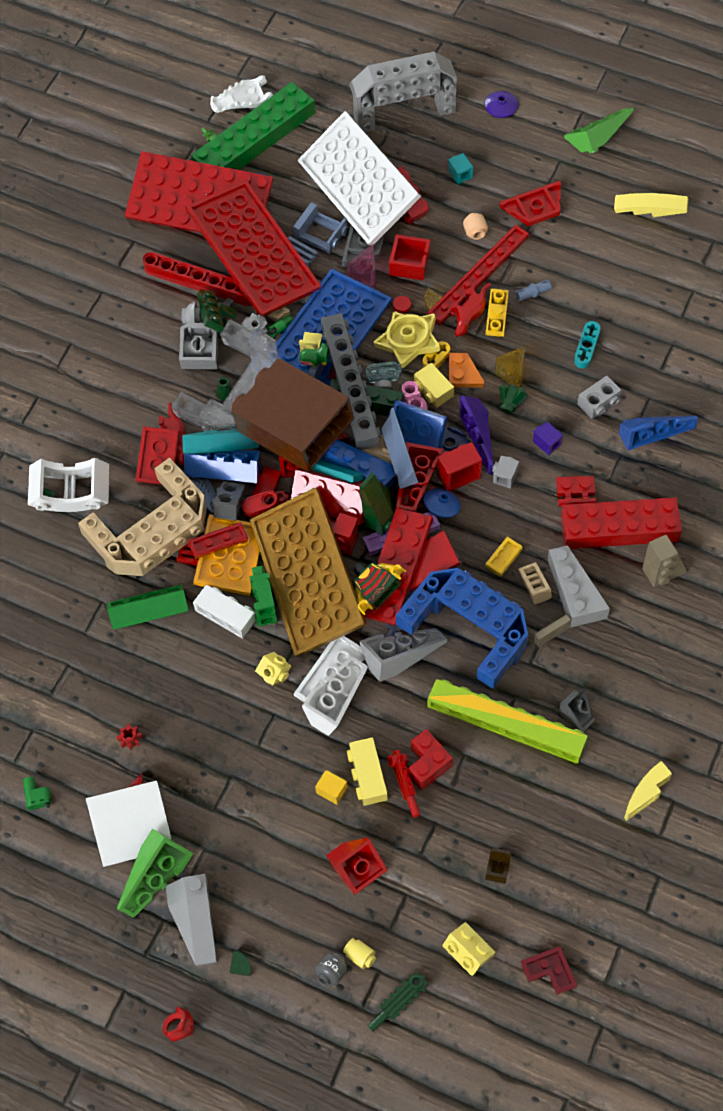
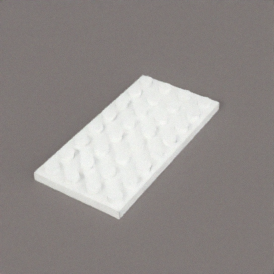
M346 111L298 159V162L371 247L421 197Z

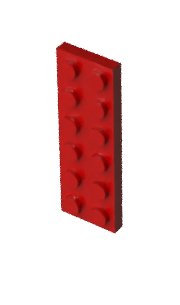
M396 508L377 565L380 563L400 565L406 570V573L402 572L400 574L402 579L399 581L402 584L377 610L368 608L365 611V615H363L364 618L397 627L396 614L406 602L433 522L432 516Z

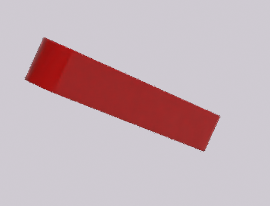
M153 252L146 253L142 258L145 272L148 275L197 291L200 289L204 291L209 290L216 297L225 300L230 298L234 300V303L252 306L231 277Z

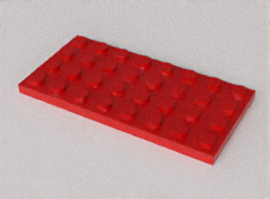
M141 151L124 216L128 219L201 233L187 213L186 206L247 180L267 208L274 179L271 176Z
M247 180L186 206L187 213L261 317L298 301L321 288L318 280Z

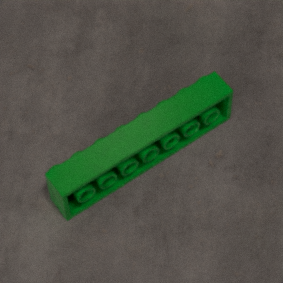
M291 82L191 155V159L195 162L240 170L316 114L315 100Z

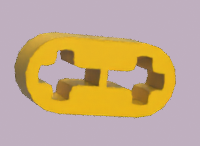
M444 341L438 342L440 349H445V352L427 353L423 357V368L428 365V361L432 362L434 360L433 365L438 369L449 357L450 345Z

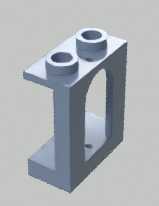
M311 202L293 226L294 237L330 254L334 248H337L342 236H345L348 232L347 218H344L342 222L336 221L319 213L317 205ZM313 222L334 231L327 242L306 233Z

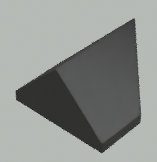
M586 688L574 690L561 702L559 715L575 729L582 732L595 721L594 717H592Z

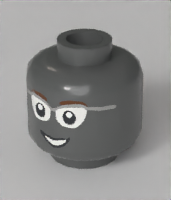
M337 953L325 954L315 968V973L318 976L317 980L325 986L337 985L347 972L345 959Z

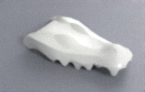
M262 75L256 79L241 80L240 83L236 82L234 87L230 85L227 90L224 89L223 94L217 97L211 96L210 105L216 113L229 109L256 108L273 96L272 92H267L264 95L261 86L266 84L267 80Z

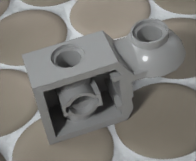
M194 301L186 308H182V324L185 325L180 327L179 362L181 369H217L218 332L201 323L200 307H197L196 301Z

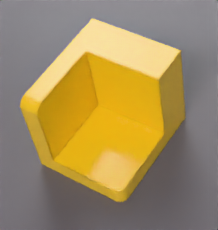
M327 770L315 786L318 795L336 805L348 788L347 781Z

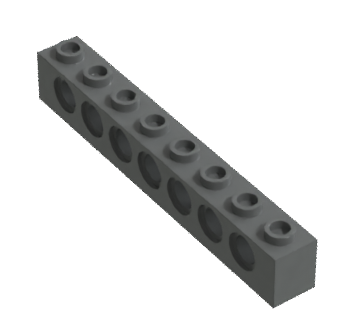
M342 313L322 317L321 327L326 345L329 348V355L339 390L350 399L354 420L349 425L355 446L359 450L379 446L381 433L379 427H375L374 424L377 420L375 412L370 410L372 406L371 398L366 396L365 393L367 391L366 382L361 380L363 375L361 365L356 363L358 355L356 349L353 350L351 346L354 345L352 335H348L347 332L349 330L348 321L343 319Z

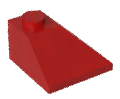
M368 837L342 843L326 855L337 874L354 895L388 871Z

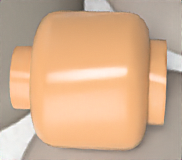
M471 213L463 221L466 235L471 239H481L488 231L486 220L482 214Z

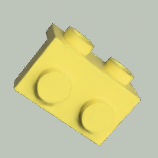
M466 922L451 932L443 944L448 953L472 976L496 953Z

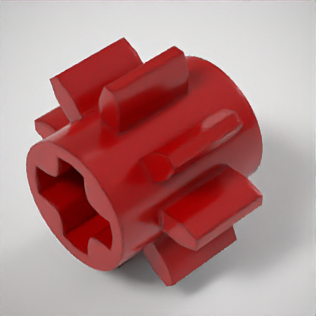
M127 724V727L119 728L121 735L116 736L118 741H122L120 743L121 748L126 746L131 751L136 745L140 746L138 739H142L143 736L141 733H138V726L133 728Z

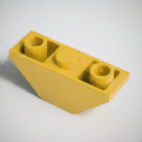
M491 289L486 335L504 337L509 290Z

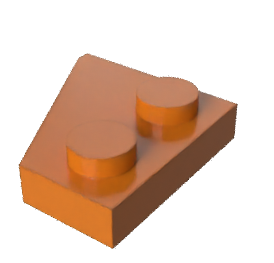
M449 353V382L454 387L484 388V380L468 353Z

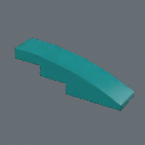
M237 429L224 431L210 430L183 435L184 454L226 452L259 447L257 442L241 434Z

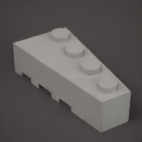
M568 545L549 550L547 561L565 614L571 619L570 628L608 619L610 608Z

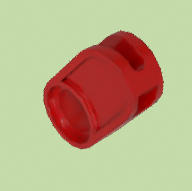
M264 491L246 498L242 503V509L248 516H257L279 506L280 499L274 491ZM274 496L275 500L272 504L268 505L265 503L267 497Z

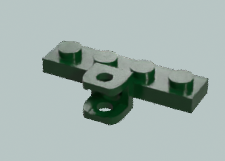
M200 289L197 293L204 326L221 333L222 329L228 331L230 329L229 322L224 317L228 316L235 319L237 317L236 311L222 303L218 307L215 294L209 290L204 291Z

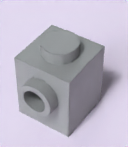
M501 455L499 462L496 461L493 466V483L511 489L518 472L519 461L512 457Z

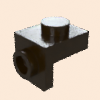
M491 848L485 880L506 884L511 851Z

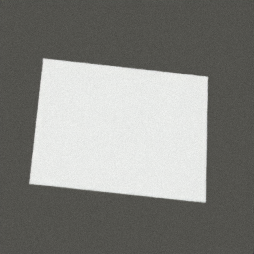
M157 781L86 798L103 867L136 859L143 842L152 828L171 838Z

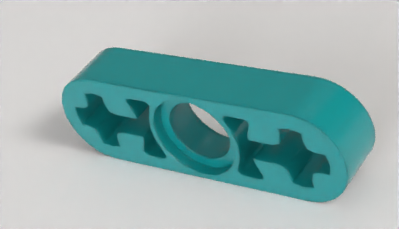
M589 321L584 326L574 358V364L578 368H587L591 363L600 335V325L595 321ZM594 329L592 336H589L590 330ZM584 342H590L592 346L590 348H586L582 344ZM583 353L586 354L584 361H580Z

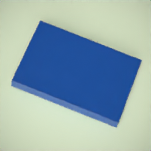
M399 400L395 401L394 410L405 442L441 448L447 416Z

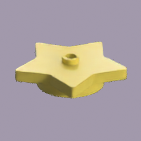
M393 312L387 331L374 340V346L394 353L401 368L407 366L420 354L439 352L441 350L440 345L432 335L436 321L435 314L418 316Z

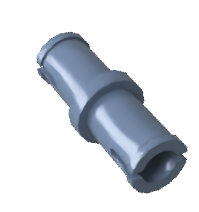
M548 279L536 284L531 283L526 288L516 290L515 297L519 302L529 297L535 298L540 293L550 291L552 289L551 283Z

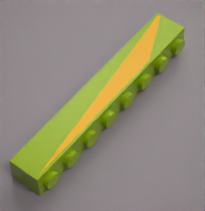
M436 679L427 699V707L576 764L580 760L588 735H585L584 732L578 729L566 728L562 723L550 722L541 715L529 714L522 708H513L503 701L492 700L485 694H476L466 687L454 686L447 680Z

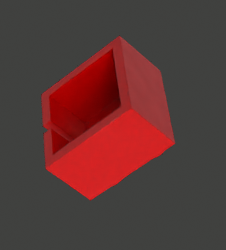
M396 234L389 260V275L424 281L430 256L431 240Z
M472 442L462 444L457 449L445 451L438 456L437 475L445 490L453 491L481 479L482 459Z

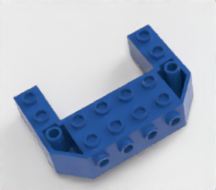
M453 568L430 572L396 614V625L410 635H413L431 611L438 615L445 606H448L497 638L496 645L478 667L477 679L494 689L512 664L516 665L527 646L528 631L523 609L518 603L507 600L502 593L493 591L485 582L476 580L465 570Z

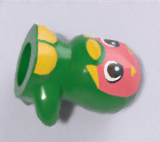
M322 343L321 347L317 350L303 349L299 354V361L305 366L315 367L319 363L328 365L329 348L325 343Z

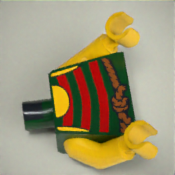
M362 563L355 566L353 571L358 575L354 580L357 586L355 594L359 602L358 609L362 614L365 615V611L368 608L377 610L402 584L399 581L402 579L400 574L402 572L406 573L402 566L385 563L378 565L371 563L367 568Z

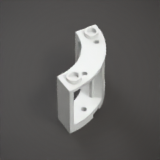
M93 458L85 462L75 463V467H64L63 463H54L40 459L29 466L28 505L35 507L37 510L78 512L99 509L101 506L108 504L109 464ZM44 477L65 479L64 499L43 495ZM92 477L91 494L75 498V479Z

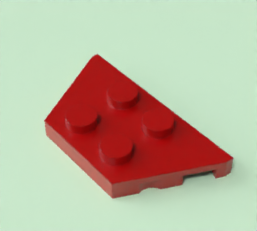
M557 181L503 200L499 203V207L527 226L559 216L561 182Z

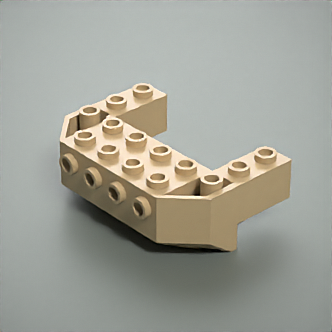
M171 458L155 468L158 481L173 497L117 538L94 512L78 523L82 535L102 556L108 569L115 574L144 576L185 546L188 540L196 538L204 532L207 512L205 496Z

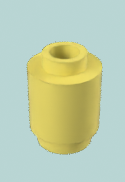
M352 938L343 950L346 957L362 969L370 968L376 960L374 956L375 951L359 939L355 940Z

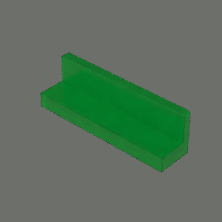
M182 584L107 602V610L114 630L188 611Z

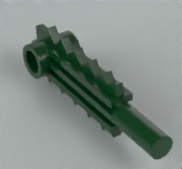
M416 971L414 975L409 974V981L402 980L403 987H396L397 993H390V999H384V1003L380 1004L382 1012L367 1027L374 1032L388 1017L395 1020L396 1016H400V1010H406V1004H413L412 998H419V991L425 992V986L429 984L425 981V975H420Z

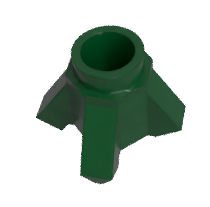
M502 384L499 387L501 399L499 408L505 412L513 413L514 409L516 410L528 398L525 388L512 384L510 386Z

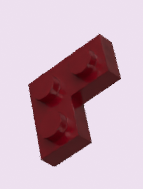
M560 946L520 961L528 983L549 976L556 995L577 988L575 979Z

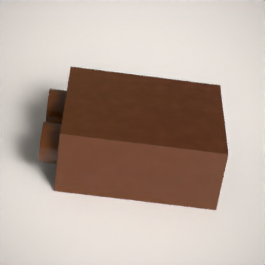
M279 358L269 368L264 367L259 371L255 379V385L246 395H238L231 408L238 432L308 473L354 420L348 396Z

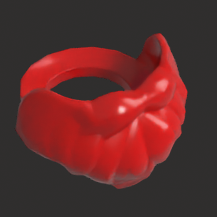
M176 1007V1013L169 1015L162 1024L163 1034L170 1041L174 1042L184 1039L194 1032L192 1015L189 1011L180 1007ZM175 1019H181L178 1027L168 1032L169 1024Z

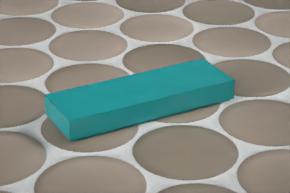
M319 460L311 469L350 483L363 480L362 473Z

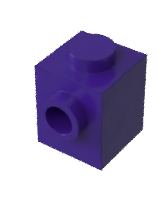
M549 422L544 423L542 426H537L533 432V443L547 455H550L562 445L563 434Z

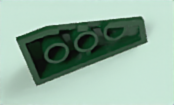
M371 472L360 485L364 525L383 536L386 531H389L393 519L390 492L379 478Z

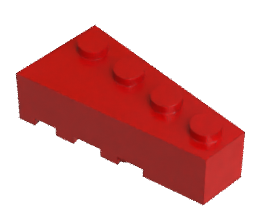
M406 442L418 483L402 489L398 485L395 511L396 508L416 512L436 470L438 456L442 454L443 449Z

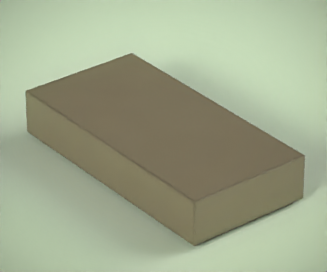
M568 615L561 617L535 633L534 644L537 648L570 628L571 619Z

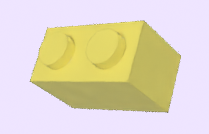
M432 363L414 374V382L418 385V391H421L428 403L433 404L436 408L454 397V386Z

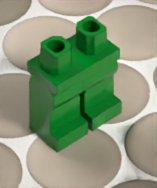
M263 566L253 567V576L249 577L253 597H255L256 601L254 608L258 627L277 623L269 572L265 573Z

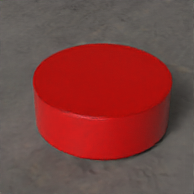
M406 296L395 298L393 301L394 311L401 314L408 313L411 309L410 299Z

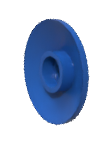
M432 489L424 496L425 508L437 517L452 518L460 510L459 499L445 489Z

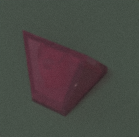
M372 244L347 263L348 277L375 288L376 272L374 247Z

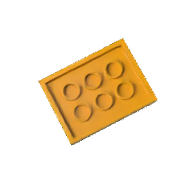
M209 514L205 534L241 522L248 536V541L200 557L193 585L201 587L208 585L211 588L216 587L221 591L250 596L252 588L249 576H253L252 568L257 566L260 552L250 522L215 518L214 515Z

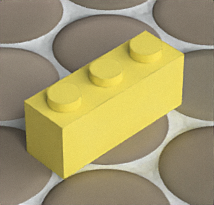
M373 737L350 742V750L346 752L348 761L353 762L354 769H351L353 781H358L359 787L356 788L358 800L362 799L364 806L387 801V791Z

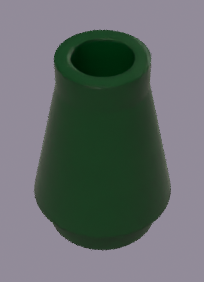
M226 377L218 379L216 395L221 401H229L234 396V389Z

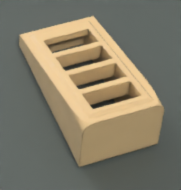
M536 562L518 569L534 604L552 598L551 589ZM532 572H536V573H534V574H531V575H529V576H526V574H529V573H532Z

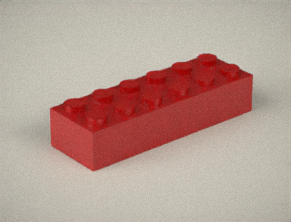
M677 497L562 505L561 509L564 546L568 545L570 549L649 544V542L664 535H667L671 542H679L682 533Z

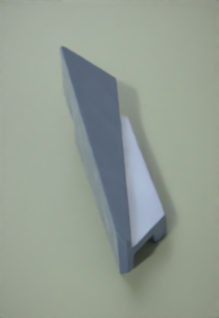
M391 408L390 416L381 431L398 478L399 487L402 489L418 483L395 410Z

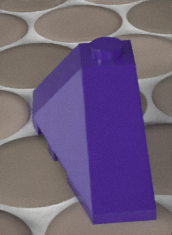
M464 395L460 396L459 417L490 475L493 473V458L488 408L482 404L480 399Z

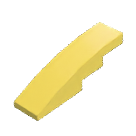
M657 193L616 195L614 210L616 213L633 211L634 215L652 213L653 217L687 213L688 197Z

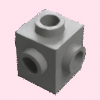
M252 313L250 317L247 316L242 323L241 336L256 345L260 338L263 339L269 331L267 329V320L259 314L255 315Z

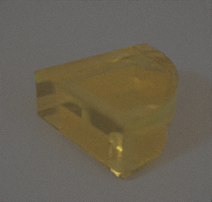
M430 288L425 292V305L428 310L442 298V296Z

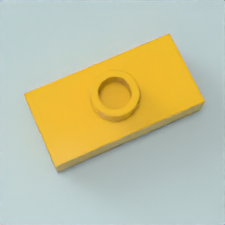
M506 537L486 562L485 567L501 577L523 550V546Z

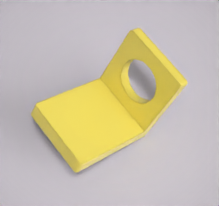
M304 332L303 340L299 341L300 352L306 348L314 350L320 348L322 334Z

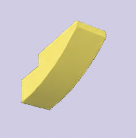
M662 761L654 766L636 787L624 816L626 821L657 800L661 793L659 787L670 780L672 773Z

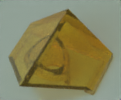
M520 347L496 358L495 374L508 384L521 387L526 348Z

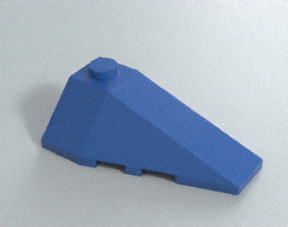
M673 416L627 419L620 424L619 435L627 451L695 429L698 417Z

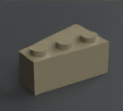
M667 535L649 542L642 569L653 587L663 586L671 579L687 572L678 552Z

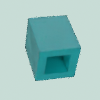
M464 153L448 159V171L457 184L473 178V166Z

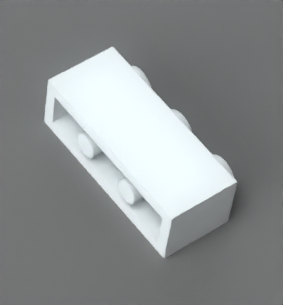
M206 585L193 602L196 612L242 639L256 621L252 608L240 605L235 598L223 595L216 587L211 588Z

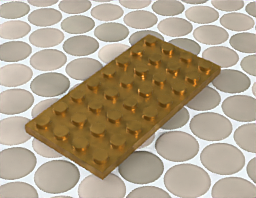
M315 487L250 519L296 657H300L366 626L364 616L358 609L359 602L318 488Z

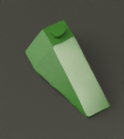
M632 107L619 110L605 116L604 119L589 123L590 125L577 128L565 134L564 137L580 152L588 151L589 154L597 152L599 150L598 147L604 145L634 109Z
M152 828L139 850L117 909L134 918L152 901V896L160 889L163 890L167 886V882L174 875L178 876L183 871L193 853Z

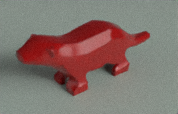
M487 283L479 294L476 293L474 288L470 287L465 292L466 295H469L465 303L460 306L455 302L451 306L450 316H457L456 337L465 335L469 325L483 314L486 307V292L491 287V283Z
M169 402V418L160 416L159 425H161L162 429L181 431L177 460L180 466H184L183 435L186 433V427L181 419L174 414L172 403Z

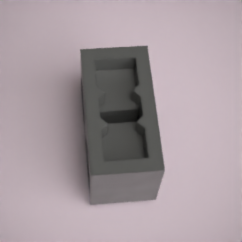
M230 481L222 482L221 487L217 488L216 498H213L211 503V509L214 510L215 518L237 520L242 503L245 500V484Z

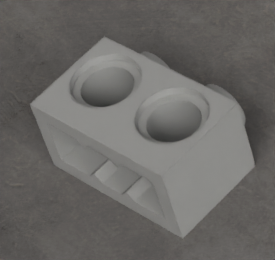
M605 376L579 394L577 405L593 419L597 415L601 416L607 408L615 406L620 401L621 389L608 376Z

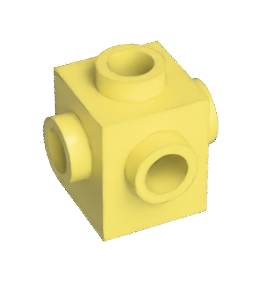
M272 652L263 656L255 672L262 676L265 682L275 685L280 682L283 683L288 678V671L291 665L286 662L284 657Z

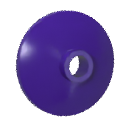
M506 91L493 92L485 100L486 111L497 118L509 117L518 108L517 98Z

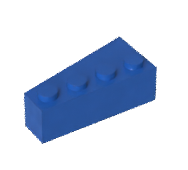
M336 440L320 459L362 473L363 480L361 481H364L372 472L389 490L396 484L398 479L392 464L340 440Z
M235 450L184 454L185 475L190 476V478L203 477L257 483L261 474V451Z

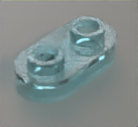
M397 362L371 364L365 370L366 379L371 383L380 380L396 381L402 375V368Z

